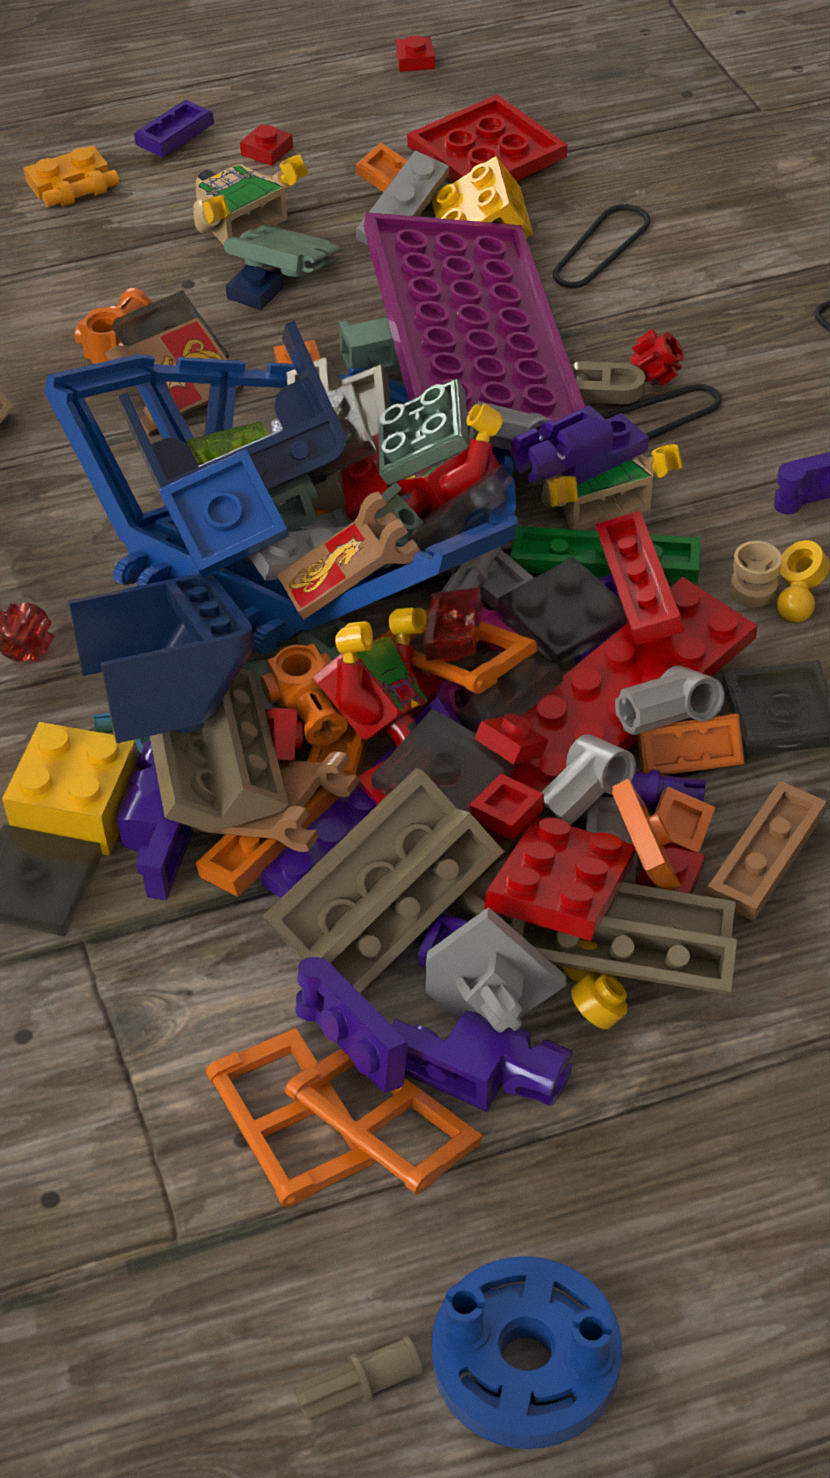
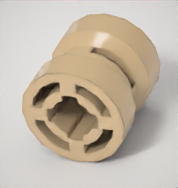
M749 541L741 544L736 549L733 560L734 573L730 584L731 596L736 602L754 608L766 606L776 598L778 589L777 576L780 573L782 556L775 546L762 541Z

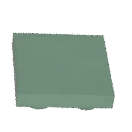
M458 379L444 385H433L421 396L403 405L394 404L378 417L380 476L387 485L469 448L465 389Z

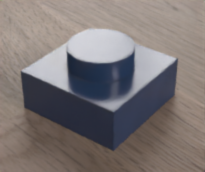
M246 265L226 284L227 299L261 311L283 289L282 275L261 267Z

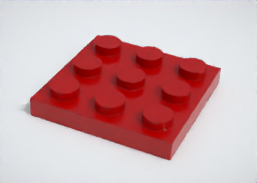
M498 94L407 133V147L412 151L416 150L448 165V178L453 182L470 173L475 166L485 163L495 156L499 158L516 182L567 158L568 144Z

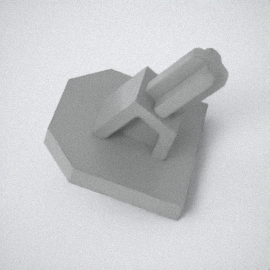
M489 907L427 952L426 993L457 1020L461 1018L466 1010L477 1012L486 1018L499 1033L508 1027L513 1031L519 1029L522 1025L521 1016L566 986V975Z

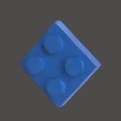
M246 449L158 490L201 578L289 537L288 529Z

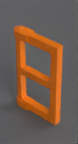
M434 604L425 610L427 617L425 631L438 623L461 633L428 655L414 650L411 666L465 686L467 690L480 694L497 683V678L537 652L536 641L452 610H445L443 607ZM388 630L378 638L390 635L395 641L396 635L391 630ZM421 634L410 635V641ZM480 640L506 648L505 651L489 662L483 663L472 672L447 663Z
M296 1027L240 1053L236 1051L209 1064L205 1070L211 1084L216 1087L275 1189V1194L283 1207L295 1205L315 1195V1192L376 1163L375 1159L342 1135L351 1151L290 1180L283 1171L264 1137L315 1113L301 1102L295 1101L254 1120L231 1080L292 1053L302 1071L310 1065L312 1067L318 1062ZM330 1082L316 1090V1092L352 1118Z
M341 1048L313 1067L310 1065L295 1075L285 1087V1094L294 1101L305 1105L402 1180L405 1186L416 1195L436 1182L440 1175L477 1148L483 1136L405 1077L402 1087L390 1091L394 1094L392 1097L358 1121H354L316 1092V1090L355 1065L353 1060ZM410 1107L452 1138L416 1166H413L373 1135Z

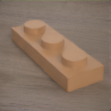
M779 781L709 883L706 896L736 901L735 913L755 921L824 816L827 801L783 781Z

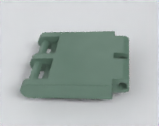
M267 224L258 227L256 232L246 231L242 233L240 238L231 237L224 242L225 251L230 255L245 258V264L254 267L272 265L281 268L282 274L292 277H303L305 272H313L339 260L340 256L335 257L333 254L341 251V248L338 245L332 244V241Z

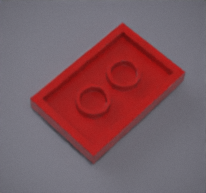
M537 816L531 822L487 889L484 909L489 907L496 913L591 941L633 865L636 848L634 844L624 842L616 835L610 833H593L572 827L562 819L541 818Z

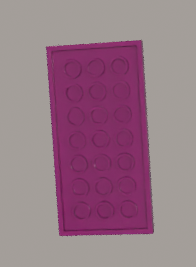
M366 212L363 227L409 401L421 396L433 385H444L458 379L465 389L467 416L471 408L478 401L530 414H541L552 421L561 419L585 407L522 225Z

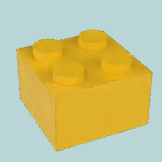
M39 722L2 798L12 837L110 856L120 833L116 813L127 789L128 779L135 770L141 771V769L136 767V761L139 757L136 739L116 743L114 735Z

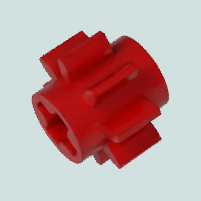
M651 329L636 339L637 344L632 347L635 353L631 355L630 360L631 364L639 367L644 372L645 382L657 379L658 383L663 386L678 376L677 371L682 369V365L679 362L684 359V351L675 336L666 332L658 337L655 330Z

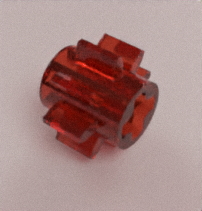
M26 602L18 605L11 603L7 611L0 610V652L8 659L17 662H24L28 659L35 661L39 653L46 654L55 637L47 631L52 622L49 620L46 612L37 605Z

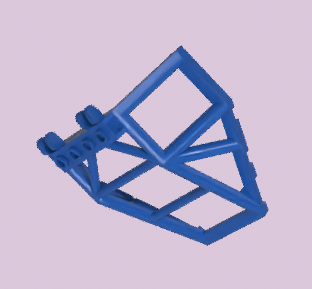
M136 354L47 375L44 393L118 537L125 543L129 554L127 557L120 558L117 565L114 566L113 577L116 582L124 586L134 583L137 586L195 575L199 574L166 506L142 512L85 398L136 385L162 438H175L187 444L199 466L230 452L236 387L284 388L287 386V372L295 369L293 364L268 362L266 370L245 369L246 364L238 360L178 357L176 365L154 364L155 358L152 355ZM349 367L348 375L338 376L343 380L366 371L368 368ZM388 377L391 406L394 404L403 405L409 402L405 384ZM166 382L210 384L203 452L168 391ZM493 446L492 453L505 478L494 486H488L484 499L449 524L447 523L455 513L445 518L422 520L429 527L421 536L427 544L421 551L415 553L413 562L407 564L393 563L387 569L384 567L377 569L304 620L298 613L280 580L265 581L253 562L247 559H240L209 575L217 578L250 622L253 634L256 631L255 635H253L255 645L253 650L262 655L267 654V652L271 653L275 651L281 641L298 636V633L311 630L512 542L518 521L517 516H514L516 493L515 479L512 478L514 469L513 457L510 456V450Z

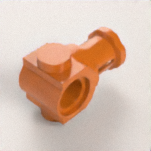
M128 288L120 296L116 307H100L91 310L84 319L79 321L74 333L75 342L83 345L84 357L91 359L93 364L108 361L105 356L107 350L119 345L131 346L138 343V325L141 322H146L153 316V302L143 291L136 288Z
M314 643L307 646L292 645L285 647L275 657L267 660L269 673L260 676L265 697L270 704L277 702L280 708L297 709V718H301L305 725L303 733L309 744H315L320 747L329 745L340 738L347 730L349 723L341 712L336 710L332 701L313 679V676L332 661L326 652L320 654Z

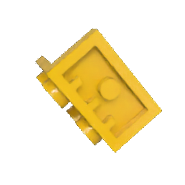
M497 156L475 166L470 173L454 183L442 187L432 198L436 218L492 222L496 219L498 223L522 225L526 239L534 234L521 187Z

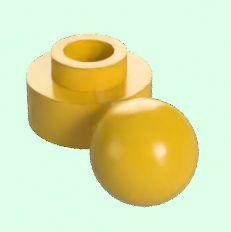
M809 540L792 544L781 555L780 574L790 587H787L780 593L777 599V610L784 620L792 623L804 622L811 617L815 609V599L809 589L818 586L826 578L830 569V561L827 555L817 543Z
M578 940L577 946L587 950L597 948V944L593 941ZM562 966L565 974L577 982L571 989V996L578 1010L589 1022L601 1029H610L627 1014L628 1006L625 1000L627 993L623 985L614 976Z

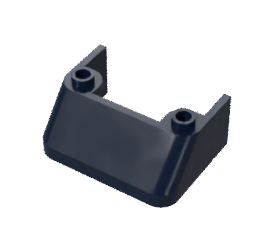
M295 321L285 325L282 341L300 380L285 386L276 397L274 410L282 429L199 466L191 449L179 439L165 438L151 444L128 392L119 396L120 408L158 489L244 449L247 450L268 491L329 465L338 459L345 446V433Z
M200 574L188 575L68 601L82 675L87 676L102 672L116 743L174 730L180 733H189L202 729L205 726V722L213 717L255 646L252 625L217 578L212 575L202 578Z

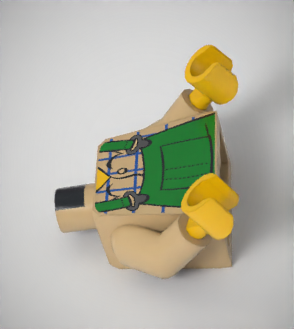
M301 155L292 156L279 164L281 170L274 175L260 174L243 165H234L218 174L211 170L201 172L196 179L197 201L193 205L196 229L203 234L211 231L224 245L225 240L228 238H240L242 233L246 231L256 232L257 228L262 225L276 226L288 220L286 191L299 178L309 174Z
M670 444L658 447L651 452L652 456L650 457L639 455L579 485L576 484V477L563 476L561 473L545 479L541 497L542 502L548 508L562 507L569 528L572 530H585L595 527V524L638 511L642 513L651 510L653 479L666 476L670 470L684 468L678 445Z

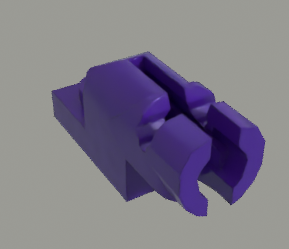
M588 405L556 421L549 420L544 422L538 431L533 428L515 436L511 441V453L519 473L532 469V472L528 474L529 482L548 479L561 473L563 476L576 477V484L579 485L647 452L649 437L622 413L606 420Z
M151 741L145 742L136 761V767L141 769V771L135 770L128 779V786L116 813V819L123 846L139 852L136 868L137 873L143 876L146 896L167 901L193 835V830L188 825L166 819L164 816Z
M466 1010L446 1041L439 1038L436 1033L421 1025L411 1026L396 1018L392 1023V1026L408 1041L405 1075L486 1112L501 1086H503L506 1093L540 1101L551 1107L559 1099L572 1071L573 1064L569 1063L573 1056L572 1050L548 1039L531 1048V1032L524 1029L513 1031L508 1027L499 1033L486 1018L477 1012Z

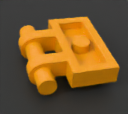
M94 145L76 148L71 153L52 159H42L36 164L23 167L25 181L38 199H43L46 207L61 204L64 207L75 203L76 198L91 193L94 196L106 193L107 188L119 185L117 172L115 170L109 171L108 163Z

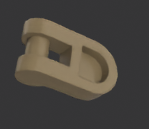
M578 361L571 364L585 407L591 403L628 405L638 401L644 394L645 374L639 367L633 364Z

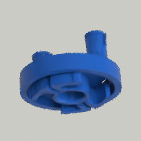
M510 1257L493 1261L475 1269L447 1291L433 1327V1373L439 1392L447 1407L464 1426L480 1437L499 1445L519 1449L546 1448L561 1444L580 1435L591 1427L606 1410L617 1388L622 1357V1338L616 1315L608 1300L597 1286L571 1267L557 1261L539 1257ZM525 1282V1283H521V1284H512V1285L504 1286V1287H501V1288H498V1289H492V1288H494V1287H497V1286H500V1285H504V1284H508V1283ZM554 1287L566 1292L567 1294L572 1296L577 1302L585 1306L587 1309L578 1306L569 1297H567L566 1295L557 1290H554ZM519 1338H532L541 1342L547 1348L550 1360L539 1369L524 1371L510 1366L504 1360L502 1353L512 1341ZM469 1372L478 1383L489 1391L498 1394L502 1390L501 1396L494 1397L475 1384L468 1375L460 1380V1375ZM571 1393H572V1394L574 1395V1397L577 1399V1400L574 1402L571 1397H568V1398H566V1399H564V1400H562V1401L556 1402V1403L547 1404V1405H538V1406H536V1405H534V1404L532 1403L533 1397H534V1401L537 1402V1403H538V1402H548V1401H553V1400H556V1399H560V1398L565 1397V1396H567V1395H569V1394H571Z

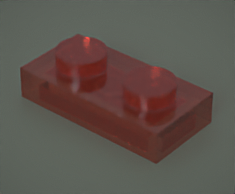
M479 587L432 593L423 639L426 661L438 659L457 661L466 656L476 655L483 607Z

